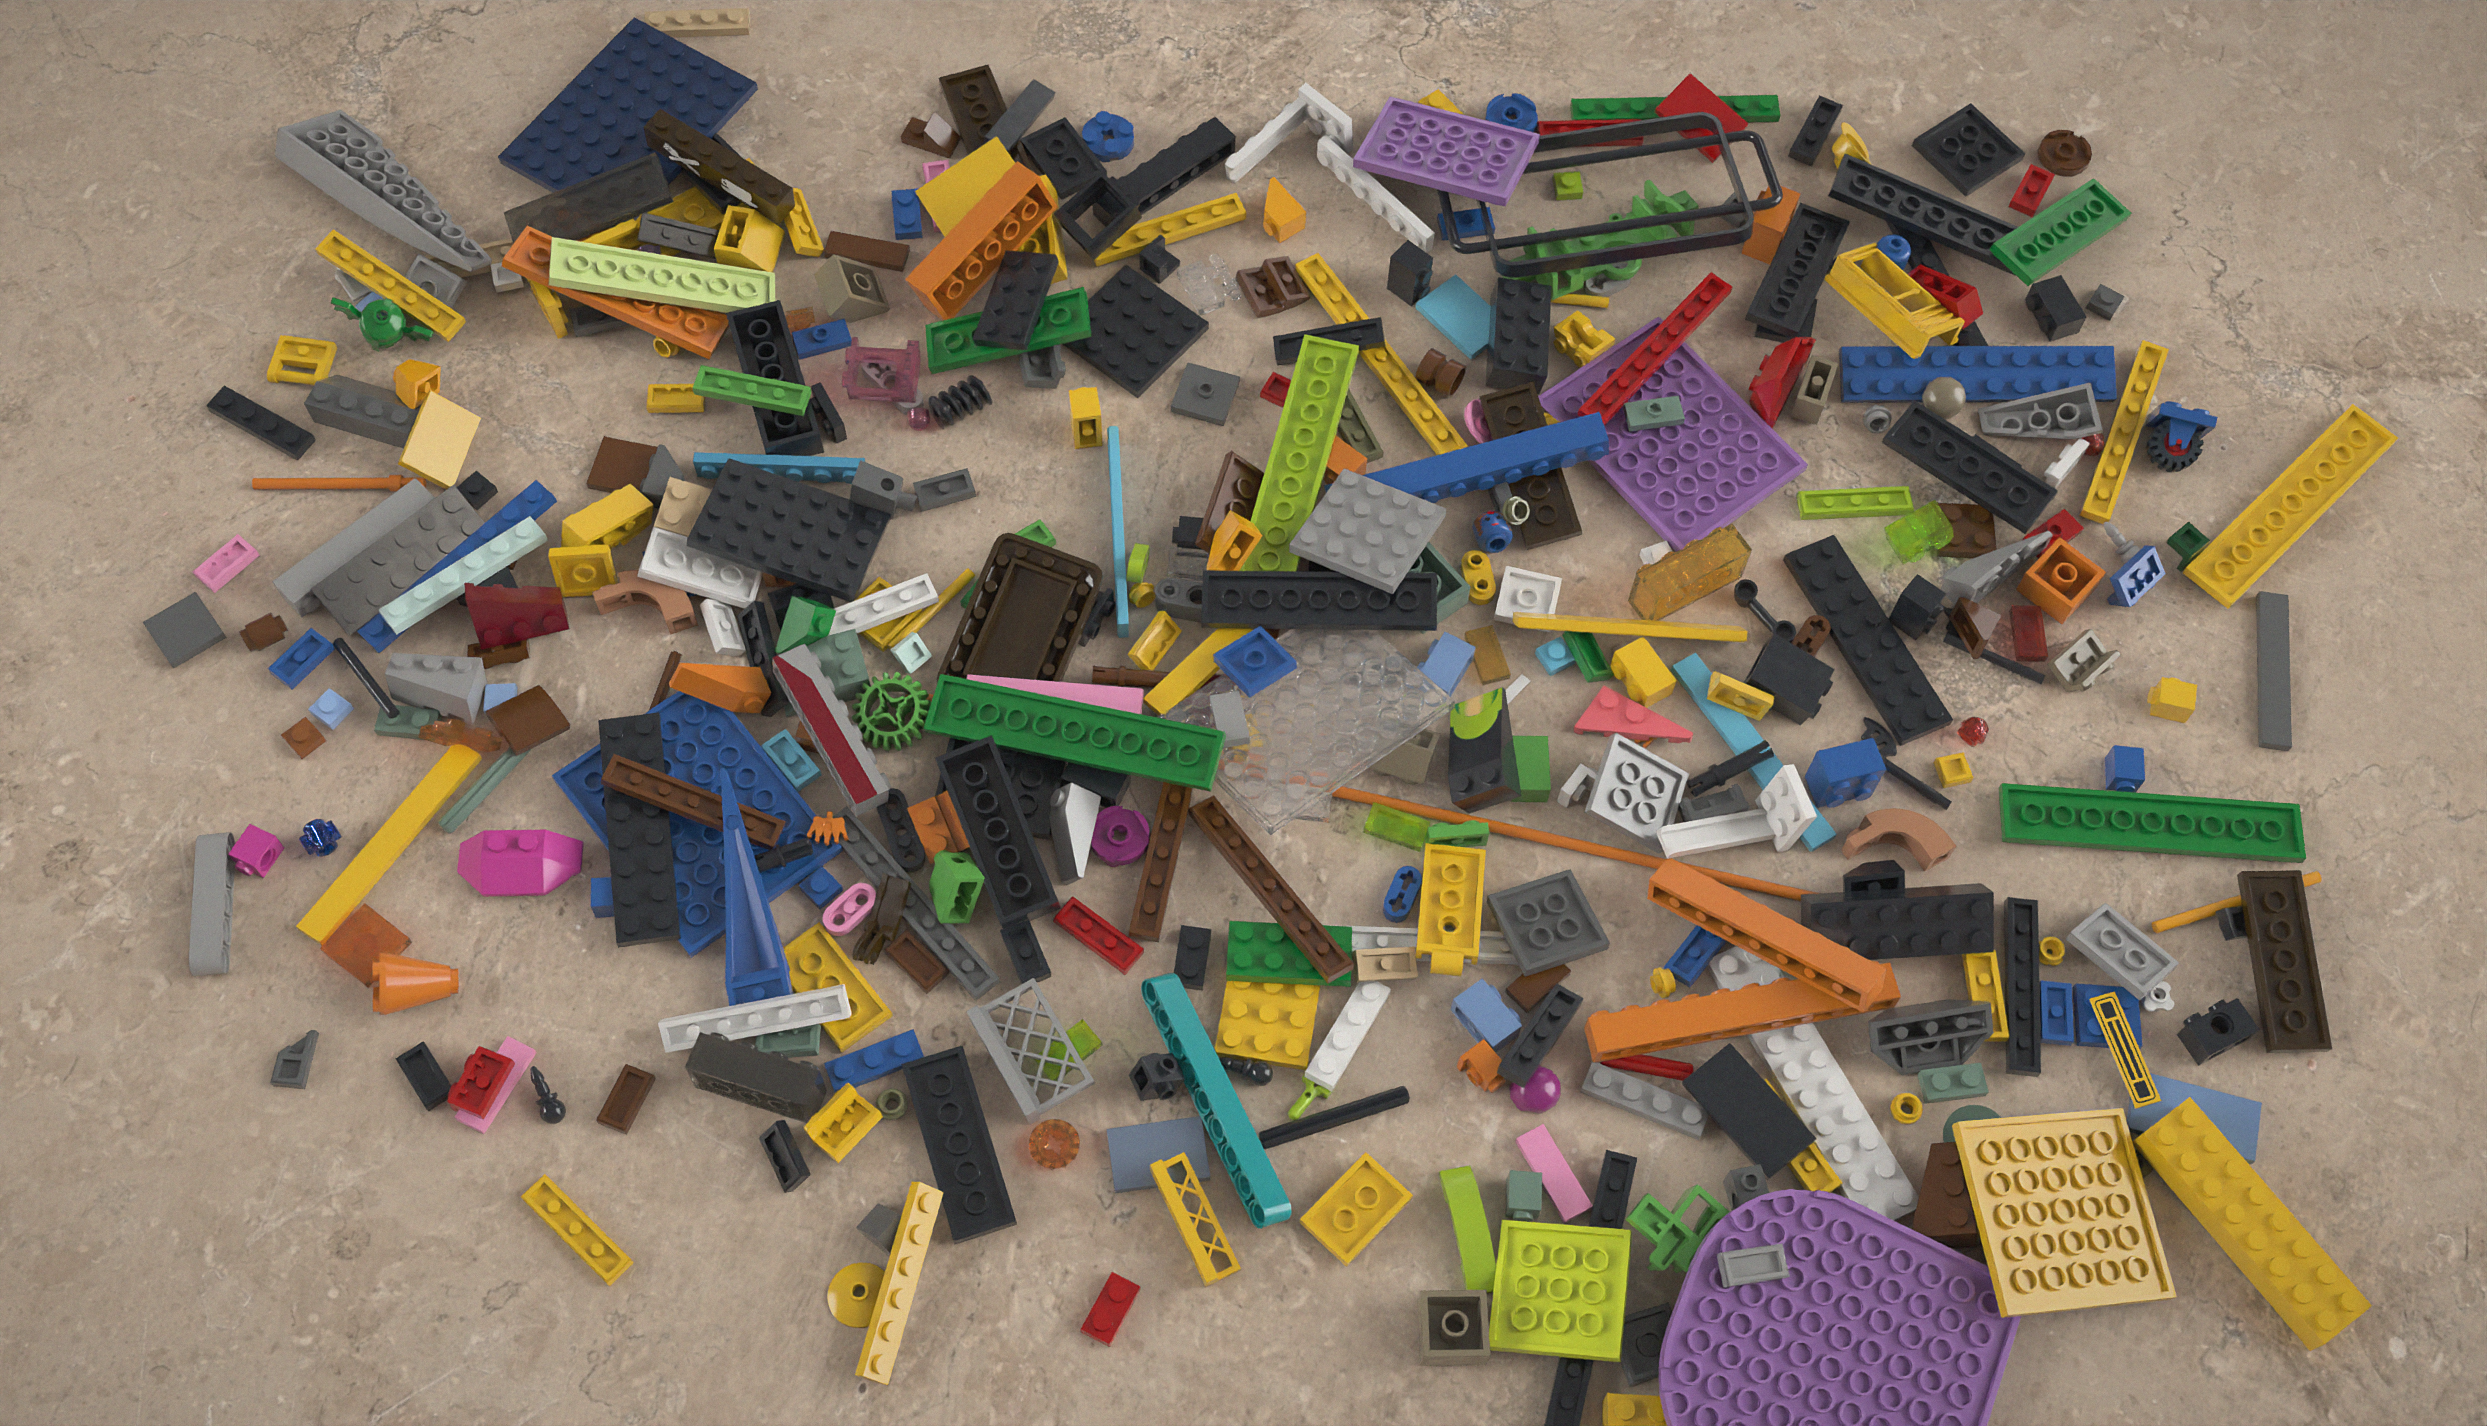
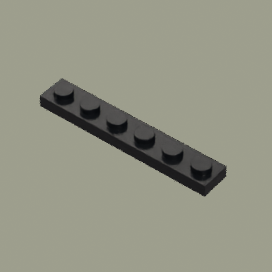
M2007 897L2004 901L2005 1013L2009 1038L2006 1041V1074L2038 1077L2041 1074L2038 900Z

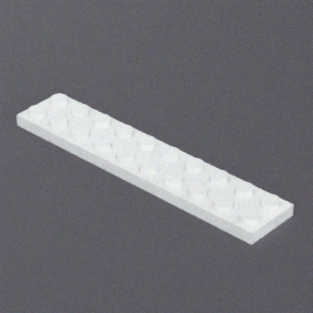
M1738 946L1714 956L1706 967L1718 988H1728L1730 991L1740 990L1743 986L1751 983H1759L1762 986L1771 984L1776 979L1784 978L1779 968ZM1808 1023L1748 1034L1747 1037L1790 1109L1817 1138L1814 1142L1815 1146L1842 1181V1185L1838 1188L1842 1196L1894 1221L1915 1212L1919 1196L1814 1024Z

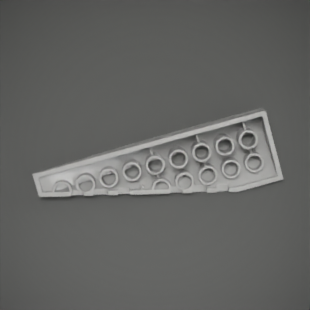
M342 110L278 128L275 157L359 216L400 240L470 272L492 263V259L473 239H468L465 236L466 231L462 226H456L451 221L452 216L450 213L438 207V200L416 177H411L408 174L409 169L404 164H399L395 160V154L390 149H385L382 146L383 141Z

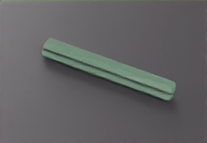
M509 746L439 820L440 827L448 833H453L531 749L516 756Z

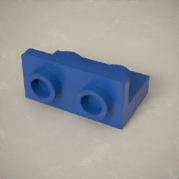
M2145 545L2109 578L2115 591L2107 598L2109 605L2133 606L2138 602V599L2149 589L2153 588L2166 574L2155 546Z

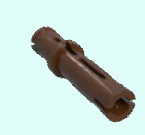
M1121 665L1120 668L1093 666L1092 684L1154 688L1170 672L1127 669L1126 666Z

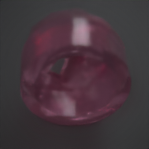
M914 408L907 412L908 423L915 431L925 430L929 426L930 413L928 409Z

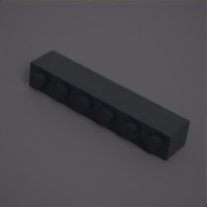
M1213 117L1209 121L1201 123L1197 129L1188 135L1180 137L1176 143L1167 149L1160 150L1149 161L1139 164L1135 170L1126 176L1118 178L1117 180L1123 187L1121 191L1125 195L1130 193L1140 204L1138 210L1143 215L1235 153L1236 136L1216 117ZM1108 192L1092 205L1093 215L1105 227L1125 211Z

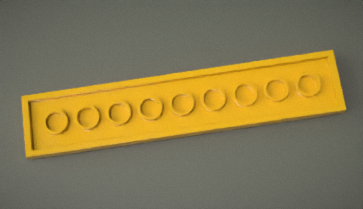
M2352 404L2185 568L2183 574L2229 609L2396 442L2398 437Z

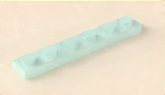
M529 516L380 608L379 612L397 635L465 593L464 583H474V586L547 542L546 534Z

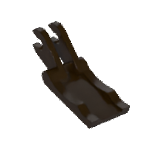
M886 873L882 874L871 915L864 926V933L854 946L853 960L863 961L864 959L865 964H869L870 961V964L874 965L885 941L892 942L895 940L912 885L910 881L892 877Z

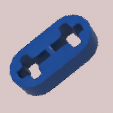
M1404 866L1398 869L1393 878L1383 905V914L1391 922H1402L1410 914L1422 882L1421 873L1415 867ZM1407 876L1413 878L1412 883L1409 884L1407 891L1402 890L1403 881ZM1399 897L1403 900L1401 909L1396 913L1392 911V905L1396 904Z

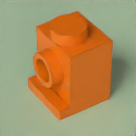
M1484 1039L1459 1057L1458 1070L1461 1072L1466 1069L1469 1080L1476 1087L1480 1085L1485 1092L1488 1090L1491 1093L1495 1092L1506 1081L1505 1077L1496 1073L1502 1060Z

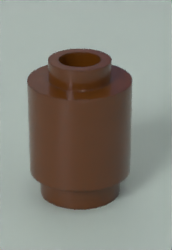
M270 612L246 624L245 629L239 632L246 646L252 652L256 649L261 651L285 639L284 632L288 631V628L280 615L274 617Z

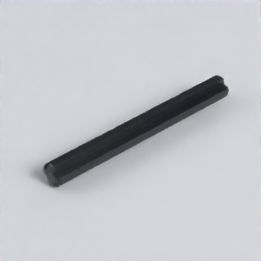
M1405 1086L1396 1087L1260 1131L1259 1140L1263 1149H1269L1408 1104L1410 1100L1409 1093Z

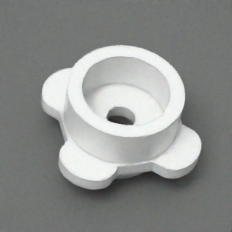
M2161 981L2141 999L2144 1008L2150 1012H2158L2162 1009L2170 1011L2174 1007V1001L2171 1000L2169 993L2171 986L2167 982ZM2155 994H2158L2160 998L2157 999L2155 997Z

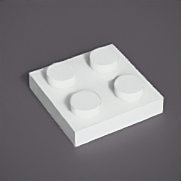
M1506 566L1494 620L1514 624L1512 622L1513 612L1554 614L1562 578ZM1536 629V630L1545 631V632H1549V633H1550V631H1551V630Z

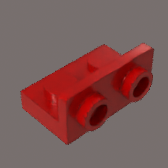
M478 1046L475 1053L467 1058L464 1072L459 1081L451 1086L447 1103L455 1112L461 1110L484 1120L513 1069L515 1062L511 1058Z

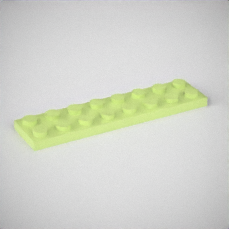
M552 237L548 284L550 286L724 313L775 301V273Z

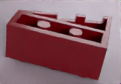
M464 583L466 603L481 650L570 629L567 609L560 587L522 585V588H505L503 584H493V587L474 586V583Z

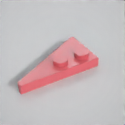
M1606 686L1601 688L1574 726V732L1583 735L1584 731L1604 733L1603 737H1610V735L1618 733L1627 739L1649 741V737L1666 738L1670 743H1690L1693 739V732Z

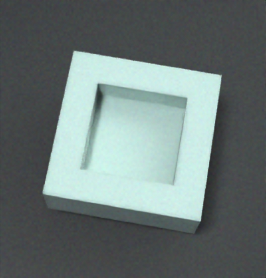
M911 632L890 649L901 667L908 674L914 672L932 657L918 634Z

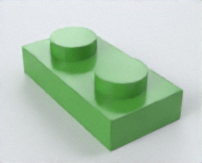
M1471 820L1459 825L1437 823L1432 827H1428L1425 840L1429 844L1457 847L1486 846L1489 837L1488 822L1479 823L1478 821Z

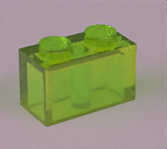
M1936 500L1884 527L1886 539L1902 565L1909 561L1913 563L1920 560L1926 552L1933 548L1939 549L1946 546L1951 541V538L1954 537L1952 525Z

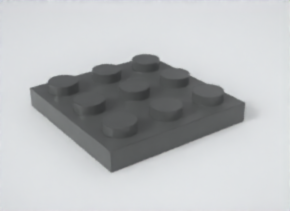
M1571 869L1490 894L1487 897L1486 902L1525 977L1609 949L1610 942Z

